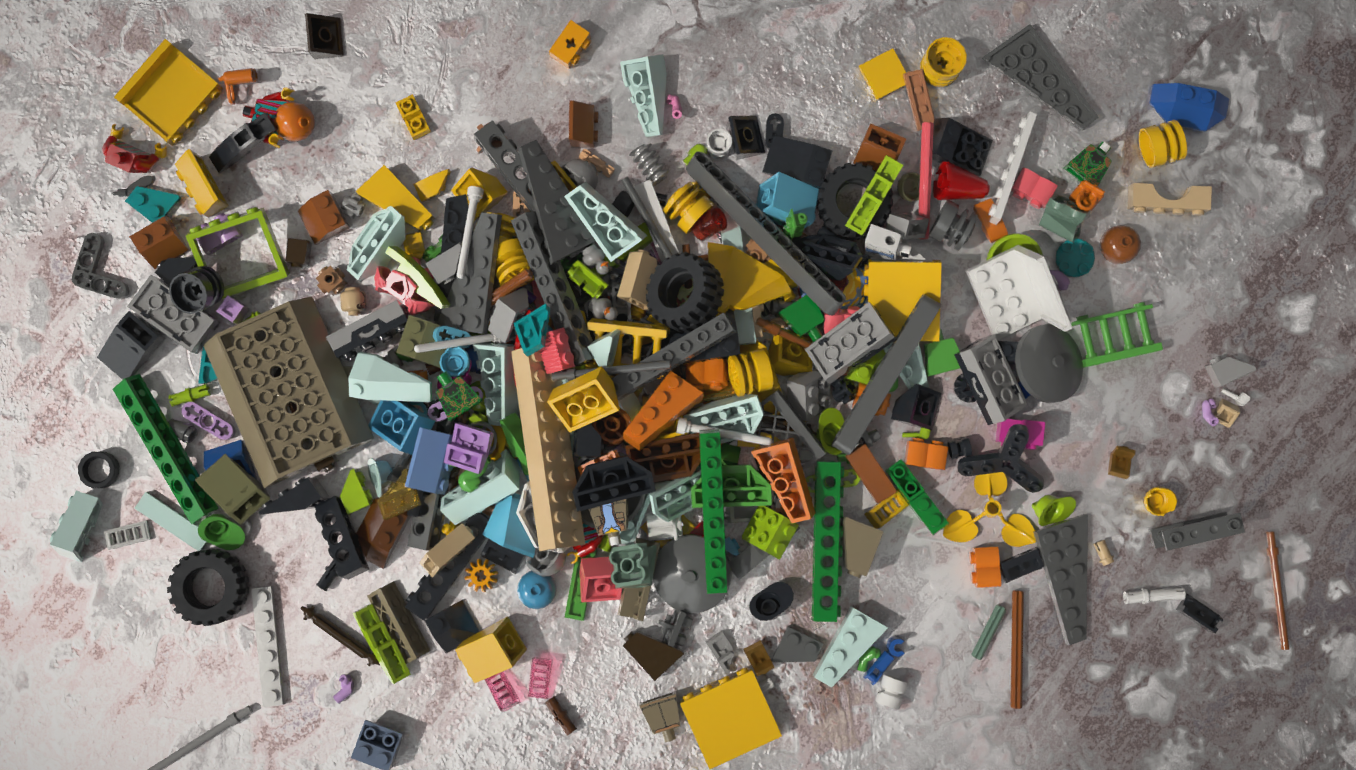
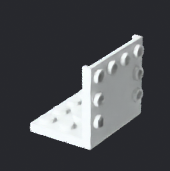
M1020 245L965 270L991 334H994L998 341L1041 319L1064 332L1072 329L1070 324L1072 319L1069 312L1064 309L1063 304L1065 301L1061 293L1057 291L1056 286L1058 283L1054 275L1050 273L1049 268L1051 266L1049 260Z

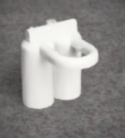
M655 514L646 515L649 541L666 539L677 541L678 536L683 535L681 516L670 522H665Z

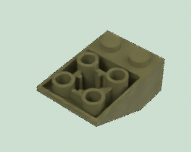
M226 453L195 480L240 525L271 499L264 486Z

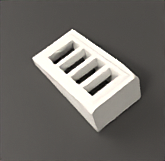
M147 521L104 531L108 550L151 540ZM137 527L141 528L143 538H139ZM129 529H132L134 540L131 539ZM121 531H124L126 542H123Z

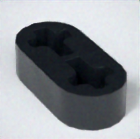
M777 113L769 115L766 121L765 146L768 150L771 145L768 141L772 139L773 134L783 137L784 119ZM773 118H777V122H780V124H777L776 131L773 130V124L770 123Z

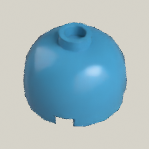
M528 571L518 582V598L528 608H545L556 596L557 587L555 580L551 576L542 577L532 571Z

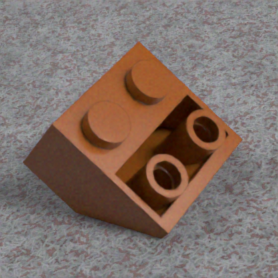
M870 123L853 164H856V162H862L863 166L869 164L873 166V170L877 171L886 155L896 161L898 160L906 138Z

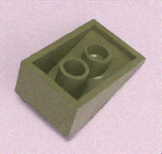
M409 315L396 353L441 368L440 358L448 348L420 353L415 352L414 347L416 345L436 342L433 338V331L440 325ZM444 331L439 332V336L442 339L450 338V335L445 334Z

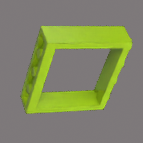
M251 207L246 210L247 213L239 215L238 212L228 215V219L224 221L215 219L208 222L209 226L203 228L201 225L190 228V232L185 235L197 265L207 266L196 238L258 218L278 269L224 286L222 299L226 298L227 295L232 296L286 278L290 273L264 207L260 209L258 207Z

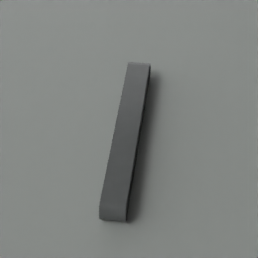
M926 294L920 297L898 333L897 339L890 346L831 444L833 447L847 455L851 454L939 311L941 303Z

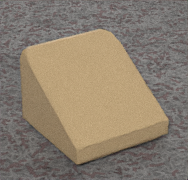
M1222 399L1214 415L1219 419L1218 423L1230 428L1239 416L1240 408Z

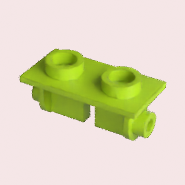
M579 260L566 273L569 275L568 278L580 286L582 282L586 284L583 290L591 295L592 298L598 299L608 286L606 282Z

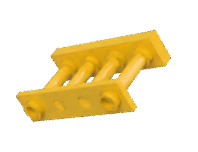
M597 318L589 320L587 330H593L595 340L602 337L605 332H612L616 329L621 330L613 366L630 365L621 363L622 337L625 334H631L634 337L632 364H637L641 361L642 338L644 336H650L654 340V354L661 350L662 340L670 334V328L664 325ZM593 360L587 363L585 368L592 369L599 368V366Z

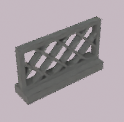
M779 388L760 402L763 411L764 405L769 401L774 404L775 414L764 413L763 415L774 417L773 428L762 427L761 419L757 427L759 431L758 433L755 431L754 435L760 436L761 430L773 431V443L775 432L786 433V439H788L789 433L797 434L800 438L799 445H796V448L799 449V458L801 449L810 450L814 456L808 461L800 460L801 463H804L802 465L803 470L826 454L827 451L822 447L821 442ZM777 418H783L788 422L787 430L776 429Z

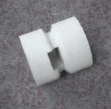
M714 129L707 137V152L716 159L726 157L731 150L732 137L724 129Z
M883 674L880 683L882 689L878 690L875 701L894 709H900L903 700L901 694L905 693L908 682Z

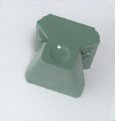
M1055 194L1046 204L1039 226L1074 243L1080 237L1081 222L1090 216L1091 210L1083 211L1078 208L1075 202Z
M636 543L612 548L609 560L613 564L614 571L611 574V580L615 584V589L652 586L657 545L647 546V543Z

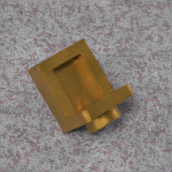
M1116 446L1110 454L1108 475L1128 479L1130 476L1131 459L1136 451L1126 446Z
M761 640L743 649L757 676L766 674L774 668Z

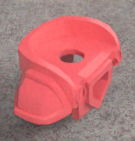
M412 257L419 265L421 264L418 258ZM377 266L374 277L375 290L391 294L401 300L408 307L410 315L415 316L435 306L415 292L418 286L408 275L396 270L391 272L389 268L384 266ZM424 268V269L428 272V274L432 277V279H434V277H433V275L431 274L430 270H429L428 268Z

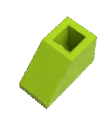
M358 469L350 470L340 495L347 514H353L371 506V500L374 499L370 489H366L364 485L366 479L363 472L358 471Z

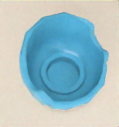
M459 346L448 348L440 358V366L442 371H447L451 377H459L469 370L470 358L468 353Z

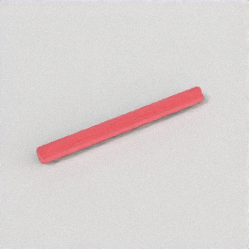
M923 122L921 132L918 215L929 218L925 238H918L923 240L929 238L934 125L932 122Z

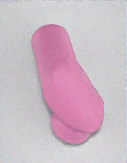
M675 94L667 95L666 104L672 105V116L675 119H679L682 116L679 97Z

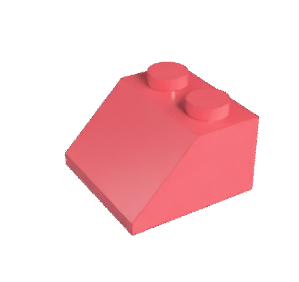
M609 556L581 559V603L620 600L622 588L615 589V584L611 580V574L614 569Z

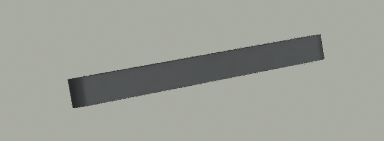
M696 152L686 166L687 173L823 312L831 316L835 315L846 301L843 292L705 153Z

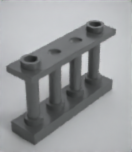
M1227 512L1148 529L1153 549L1165 547L1166 551L1245 533L1241 513L1227 515Z

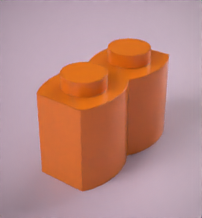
M724 359L686 364V381L702 392L708 389L720 391L728 386V364Z
M912 438V441H907L904 463L905 465L945 470L948 447L943 446L944 442L932 441V444L924 443V439Z
M996 546L972 548V552H969L970 564L974 566V572H971V583L975 584L976 588L1000 587L999 548Z

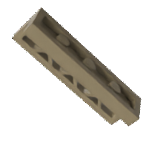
M636 537L634 544L647 543V546L657 545L656 565L660 543ZM651 586L623 588L617 615L643 621Z
M394 581L367 595L380 621L384 622L391 639L395 640L406 664L431 651L410 610L405 607L406 603ZM378 594L381 600V604L378 602L375 595ZM386 614L389 615L390 621H388ZM395 631L398 632L400 639L397 638ZM404 649L408 651L410 658L407 657Z

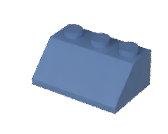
M419 428L405 487L445 495L453 466L444 463L447 443L452 442V434Z

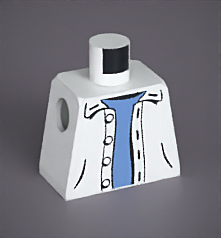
M871 224L865 240V255L867 254L870 258L883 261H896L898 255L909 258L912 246L902 244L901 234Z

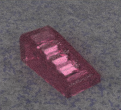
M532 658L528 697L548 699L553 659ZM536 665L547 666V670L538 669ZM535 672L545 673L546 677L535 676ZM534 680L545 681V685L534 684ZM533 688L545 689L544 693L533 692Z
M504 671L484 679L500 711L505 712L520 703ZM500 675V679L494 681L493 683L491 682V679ZM502 682L504 683L503 686H501L498 689H495V686L499 685ZM507 689L508 693L500 697L499 693ZM511 697L512 700L505 704L503 703L505 699Z

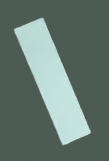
M145 492L134 509L197 551L203 550L207 544L198 535V525L195 523L191 524L186 517L149 492Z

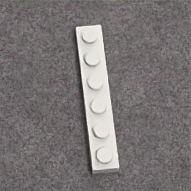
M1031 111L1020 120L1018 127L1021 130L1019 134H1016L1012 144L1015 145L1014 151H1010L1006 161L1009 163L1008 168L1004 169L1000 180H1003L1002 186H998L994 196L997 198L996 203L992 204L988 213L991 216L989 222L995 225L1002 218L1037 116L1036 113Z
M273 586L252 588L263 707L284 705Z

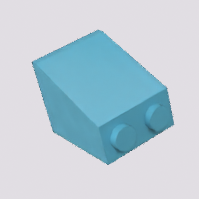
M778 172L759 185L756 205L774 224L785 226L786 217H788L790 209H793L794 214L804 213L808 217L806 225H804V228L813 224L816 215L814 213L818 203L819 189Z
M515 492L496 503L482 535L502 547L533 558L536 548L533 546L516 514L521 495Z

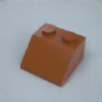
M569 100V142L571 148H594V142H598V130H595V123L599 121V113L595 111L594 105Z
M329 190L310 198L297 210L314 245L350 228L333 193Z
M164 216L129 236L139 253L154 269H157L161 261L168 258H176L189 250L169 216Z

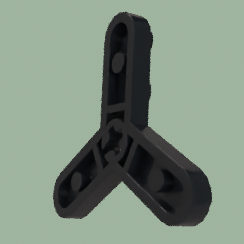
M1015 424L1009 428L998 453L963 457L958 461V472L963 476L1004 472L1029 492H1039L1044 487L1043 477L1020 459L1029 439V429L1023 424Z

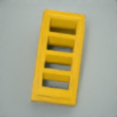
M896 489V493L877 503L864 513L874 528H881L909 505L898 489ZM892 498L896 499L900 505L899 507H897ZM887 502L889 503V505L891 506V508L894 510L893 512H892V511L889 509V507L886 505ZM880 508H882L884 512L887 514L886 517L884 516Z

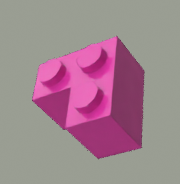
M1007 419L997 423L995 442H1000L1001 446L1009 428L1015 424H1023L1029 429V439L1024 449L1036 450L1037 446H1043L1045 422Z

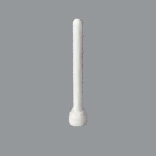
M469 186L467 191L470 202L457 270V277L459 279L465 276L477 203L482 199L484 192L482 188L476 186Z
M491 333L419 344L414 347V351L420 353L491 341L493 343L504 342Z
M679 417L676 433L685 434L689 433V431L699 433V430H718L719 428L691 424V421H687L686 418ZM719 429L720 437L768 446L772 444V439L768 437Z

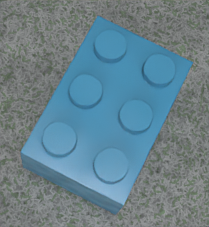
M381 400L369 423L370 430L399 451L413 455L419 428L431 430L435 420L407 401Z

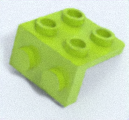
M758 506L742 534V539L780 560L799 525L791 523L790 519L766 506Z

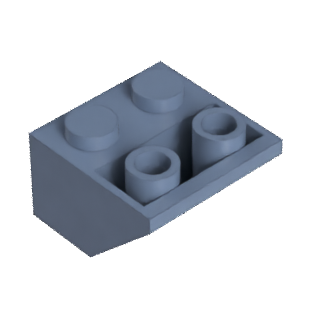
M365 719L351 758L381 770H390L398 754L403 733Z

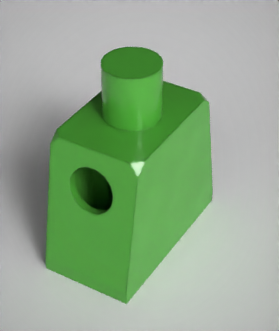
M940 329L939 341H932L933 343L924 345L927 377L961 369L954 354L959 352L954 338L944 340L942 329Z

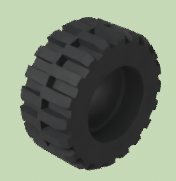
M850 162L845 163L842 167H836L833 172L826 176L818 191L817 209H819V218L824 221L823 225L826 228H830L836 235H841L843 239L853 238V240H859L862 237L866 238L871 224L882 227L889 214H891V207L893 206L892 188L889 189L863 235L845 226L849 217L839 210L836 202L837 194L841 188L848 184H857L867 189L877 172L869 164L863 166L862 162H856V164H851Z
M682 252L671 255V258H665L661 265L658 264L656 266V271L654 274L651 273L649 277L651 279L650 283L646 287L648 294H646L647 307L655 320L678 332L690 333L710 321L713 316L716 317L718 314L717 309L723 303L721 298L724 296V289L722 288L724 282L720 272L714 265L693 253ZM693 278L691 296L683 305L677 307V294L681 286Z
M220 549L194 551L189 553L188 556H184L179 560L180 563L173 567L172 571L174 573L169 575L168 578L171 586L167 587V593H171L172 596L168 600L170 604L176 606L173 610L176 614L181 613L183 615L181 619L186 622L192 621L191 623L197 626L216 625L233 618V615L238 614L241 610V605L246 603L247 598L245 595L249 593L250 587H246L249 577L244 574V571H246L244 565H239L238 562L240 560L237 557H231L229 552L220 551ZM206 568L217 571L223 578L225 585L221 601L213 606H206L200 603L193 592V581L196 574Z

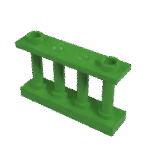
M1145 302L1133 304L1134 308L1091 318L1088 315L1076 317L1077 321L1072 322L1071 325H1080L1087 355H1085L1086 359L1082 360L1083 368L1163 350L1161 342L1155 343L1152 340L1145 310L1153 308V305H1145ZM1135 312L1138 315L1144 340L1143 346L1137 348L1132 342L1126 314ZM1117 316L1125 344L1123 347L1124 351L1119 352L1113 347L1107 322L1108 318ZM1099 321L1106 348V351H1104L1105 355L1098 356L1094 351L1088 326L1090 322Z

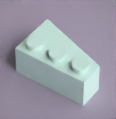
M77 490L74 496L72 495L69 498L68 508L59 519L58 529L50 537V546L59 555L79 562L83 561L84 556H81L84 544H89L90 539L87 538L91 527H95L103 505L100 499Z

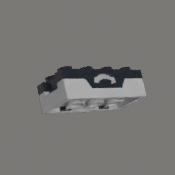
M153 275L148 277L127 306L185 349L195 354H198L203 346L201 344L212 329L216 330L221 323L204 310L194 314L180 311L171 301L169 286Z
M396 300L326 336L336 357L350 362L356 359L359 352H370L376 348V344L380 342L384 344L391 341L393 335L397 333L403 334L409 314L404 304Z
M868 302L807 347L805 351L824 380L833 386L897 338L887 327L877 308Z
M994 334L978 339L954 354L987 425L1003 422L1028 405Z

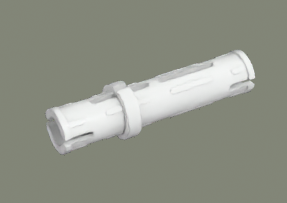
M1183 587L1156 590L1144 588L1140 591H1124L1123 599L1126 600L1124 601L1125 604H1148V602L1185 600L1186 597Z

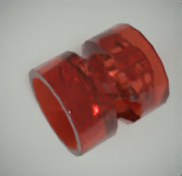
M710 208L691 227L694 236L704 241L714 234L727 228L726 216L720 208Z

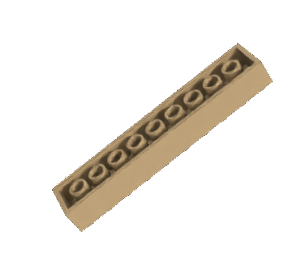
M522 348L511 351L539 551L585 545L581 511L577 512L572 493L577 482L570 434L547 403L552 390L562 385V380L553 381L552 373H546L540 350L527 357L523 353Z

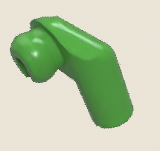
M871 646L859 658L857 670L867 672L869 661L880 657V649Z

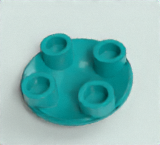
M1077 239L1074 243L1066 240L1057 249L1056 264L1059 270L1067 276H1083L1089 273L1094 265L1095 254L1093 246L1082 239Z

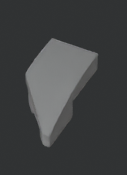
M720 631L706 640V643L726 675L730 673L731 660L734 656L733 647L723 631Z

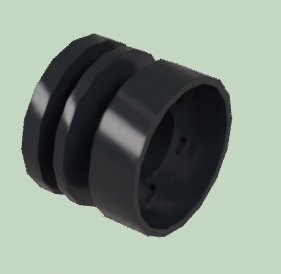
M198 266L174 277L170 283L169 294L176 308L184 313L194 314L221 301L224 295V283L221 276L213 268Z

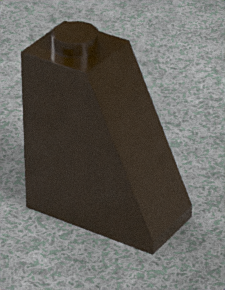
M638 630L635 633L631 631L623 638L625 641L623 647L654 681L684 655L682 649L669 646L667 643Z

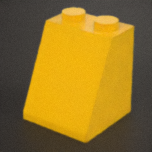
M507 616L462 641L455 651L467 669L468 675L474 683H477L512 668L527 651V648Z

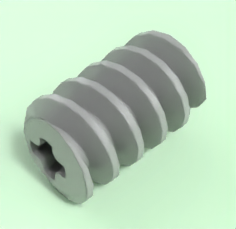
M651 143L643 144L634 149L629 156H634V163L639 162L637 165L638 169H643L642 175H648L646 180H651L654 187L667 177L669 169L662 170L665 163H657L661 157H653L656 150L649 151V148L652 146Z

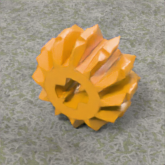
M481 558L477 559V565L471 562L470 566L473 569L466 568L465 570L471 574L465 576V580H472L468 587L475 584L474 591L476 592L480 586L482 592H486V585L489 589H492L493 585L491 582H498V579L492 576L499 574V572H492L491 570L496 565L492 564L488 567V559L482 565ZM483 570L486 579L479 580L480 576L477 575V572L480 573Z

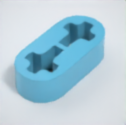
M438 326L433 331V338L436 342L455 339V336L471 337L466 331L448 326ZM444 331L445 334L450 335V338L442 339L439 336V332ZM470 345L459 346V347L465 349V348H467V347L470 346Z

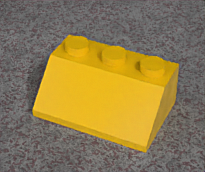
M191 149L186 150L175 163L178 169L176 174L181 181H185L187 185L185 190L191 198L194 197L197 203L195 208L199 214L210 218L229 207L202 157Z
M602 366L554 388L547 401L569 432L615 413L620 409L614 383Z

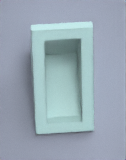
M616 329L587 346L599 367L613 366L621 330Z

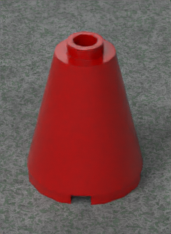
M942 162L936 171V174L939 175L938 180L933 181V197L940 201L948 199H983L990 190V185L986 179L950 162Z

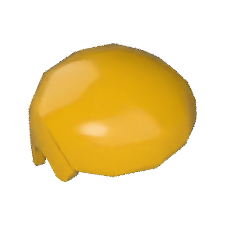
M1156 486L1145 494L1143 502L1146 510L1152 515L1165 516L1168 512L1175 510L1177 497L1172 490Z

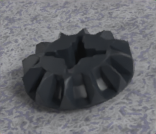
M963 373L960 374L954 382L956 396L967 403L976 402L970 390L963 392L967 387V382Z

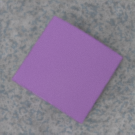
M460 422L455 423L452 442L447 443L444 463L481 474L491 448L494 433Z

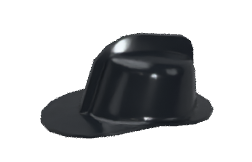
M775 582L752 597L749 604L751 614L760 621H771L778 618L782 612L791 606L794 600L793 590L784 582Z

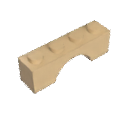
M1133 183L1128 186L1127 209L1134 210V213H1145L1146 210H1151L1154 214H1164L1165 211H1172L1174 215L1192 212L1194 216H1202L1211 210L1212 187L1191 186L1185 190L1180 199L1168 200L1157 193L1153 184Z

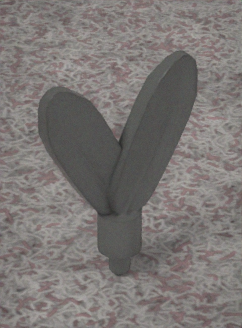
M143 176L126 189H118L112 194L114 196L118 195V197H128L137 186L148 187L152 183L153 177Z

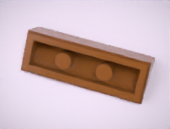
M866 444L857 445L850 455H845L876 503H880L897 492Z

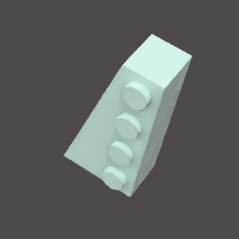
M587 182L579 185L564 196L611 262L647 236Z
M493 342L473 344L474 351H477L479 360L476 361L477 368L481 370L482 381H480L481 388L484 389L486 395L484 402L488 422L490 425L501 426L500 420L508 415L516 413L519 417V403L513 375L511 351H514V344Z
M506 449L500 453L502 457L497 461L491 460L486 472L479 477L481 482L477 489L473 492H465L458 485L441 498L440 511L454 525L468 520L474 514L482 512L490 505L498 503L501 499L519 490L520 466Z
M851 606L813 673L814 678L833 687L888 627Z

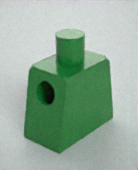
M805 295L779 312L778 315L797 336L801 337L808 333L813 342L823 336L817 326L824 322V317L820 308L808 295Z

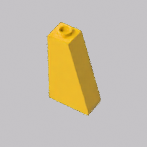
M385 165L356 190L362 198L383 210L389 206L394 207L404 216L405 223L419 231L429 229L434 223L433 220L435 218Z

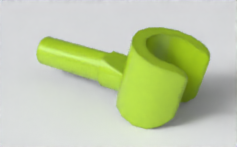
M920 428L919 433H902V437H915L927 440L931 431L926 428Z

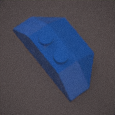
M1164 83L1152 85L1149 104L1152 108L1154 107L1166 123L1176 120L1183 128L1205 132L1226 118L1229 98L1217 90L1181 83Z

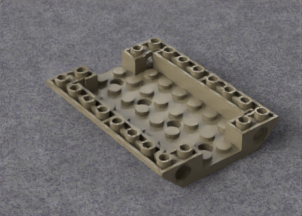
M313 297L288 301L215 334L203 345L265 489L301 473V469L334 454L341 455L374 440V436L357 398L349 397V379L340 359L336 357L326 338L329 333ZM260 331H265L266 338L263 341L256 339V335ZM274 367L281 368L282 372L280 376H272V370ZM292 402L296 403L297 410L294 413H289L287 406ZM305 439H311L313 442V446L308 450L303 448Z

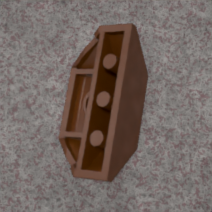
M699 433L652 441L640 451L632 445L625 446L626 455L652 472L654 483L692 477L701 463Z
M404 490L381 496V498H374L356 533L365 559L382 569L385 568L411 516L407 515L411 494Z

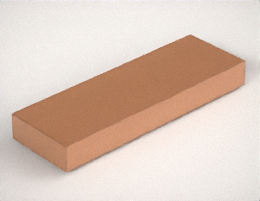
M923 69L903 74L917 131L922 130L923 122L934 123L935 120Z

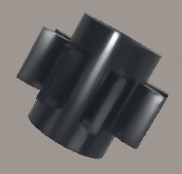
M843 378L833 385L835 389L832 390V395L837 402L846 404L856 398L854 395L856 387L853 382L846 381Z

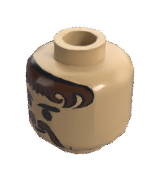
M360 287L345 288V291L340 294L341 310L348 312V316H359L360 312L366 309V294L360 290Z

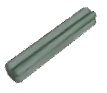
M1000 605L995 606L971 654L974 658L982 660L1006 612V608Z

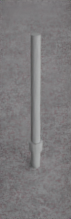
M248 705L237 713L233 712L227 716L226 720L147 770H162L226 728L238 724L242 718L253 712L252 708Z

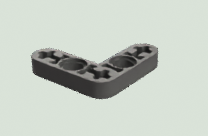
M96 233L87 234L83 240L72 274V283L79 288L116 299H125L129 294L127 284L95 274L104 247V239ZM91 239L98 241V244H91ZM87 249L95 251V254L88 252ZM90 255L93 262L91 265L85 266L83 259ZM79 276H83L84 278L90 279L91 282H81L78 280ZM100 279L105 281V287L102 290L96 288V283ZM121 285L123 292L118 293L110 290L111 286L119 288Z

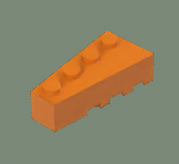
M670 371L623 432V439L639 451L658 437L661 432L673 425L679 417L684 416L692 407L703 401V392Z
M794 438L773 442L769 446L755 447L751 453L757 459L763 474L765 473L772 490L776 492L780 499L779 502L791 523L811 519L815 515V510Z

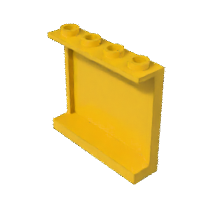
M164 39L114 98L161 136L164 141L173 146L181 141L187 129L194 126L198 116L207 111L208 105L212 100H216L221 95L223 87L168 40Z
M869 259L868 265L864 266V276H868V284H864V296H868V302L877 308L881 318L896 337L923 294L940 303L941 260L929 262L872 261V259ZM940 309L920 341H939Z
M742 668L736 671L737 675L731 678L727 675L720 678L718 684L713 686L707 684L701 687V691L696 694L690 692L682 696L683 700L680 701V705L709 770L782 737L752 668Z

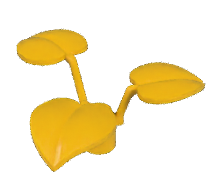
M1003 472L976 475L974 488L977 494L981 496L988 495L990 500L985 504L984 512L972 519L967 511L956 510L948 516L947 521L949 525L943 530V536L950 541L968 542L978 534V528L974 522L985 515L990 518L999 516L1003 524L1006 525L1001 531L1005 543L1013 547H1021L1036 542L1033 533L1035 530L1030 521L1023 515L1012 514L1007 522L1001 513V504L992 498V495L999 496L1003 494L1007 488V478Z

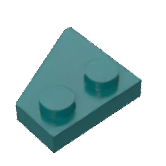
M137 186L125 202L153 223L167 216L181 197L176 194Z
M547 304L542 305L513 323L523 353L527 357L545 347L550 307Z

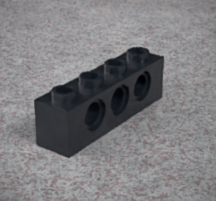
M333 496L315 505V517L323 528L321 533L328 542V552L336 563L335 571L337 575L349 580L370 570L341 498ZM336 517L335 523L331 525L332 518ZM342 534V540L338 543V537ZM349 552V558L345 561L344 556Z

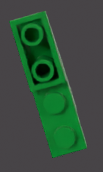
M902 459L885 470L910 508L933 536L949 525V522L926 494L925 489Z

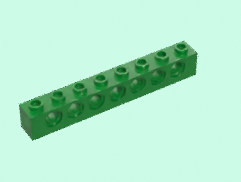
M137 374L124 378L112 390L190 523L194 524L205 519L219 509L218 506L195 481L199 477L197 470L142 376Z
M719 429L699 430L707 594L727 593Z
M815 462L811 620L814 622H837V617L841 616V605H838V597H841V585H838V577L842 576V566L838 565L839 557L842 558V546H839V538L843 536V526H839L840 518H843V506H840V498L844 496V487L840 486V480L844 478V466H841V462ZM832 476L835 483L832 487L828 488L824 481L826 477ZM827 496H832L834 499V504L831 507H826L824 504V499ZM826 516H832L834 520L833 525L830 527H826L823 523ZM826 536L833 538V544L829 547L823 544V539ZM825 556L832 557L833 562L830 566L826 567L823 565L822 561ZM825 576H831V585L823 586L822 579ZM824 596L831 597L832 602L829 606L822 605L821 601Z

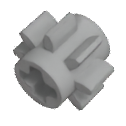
M355 193L351 197L347 195L341 205V208L345 210L343 214L353 219L355 215L360 217L366 205L362 202L363 198Z

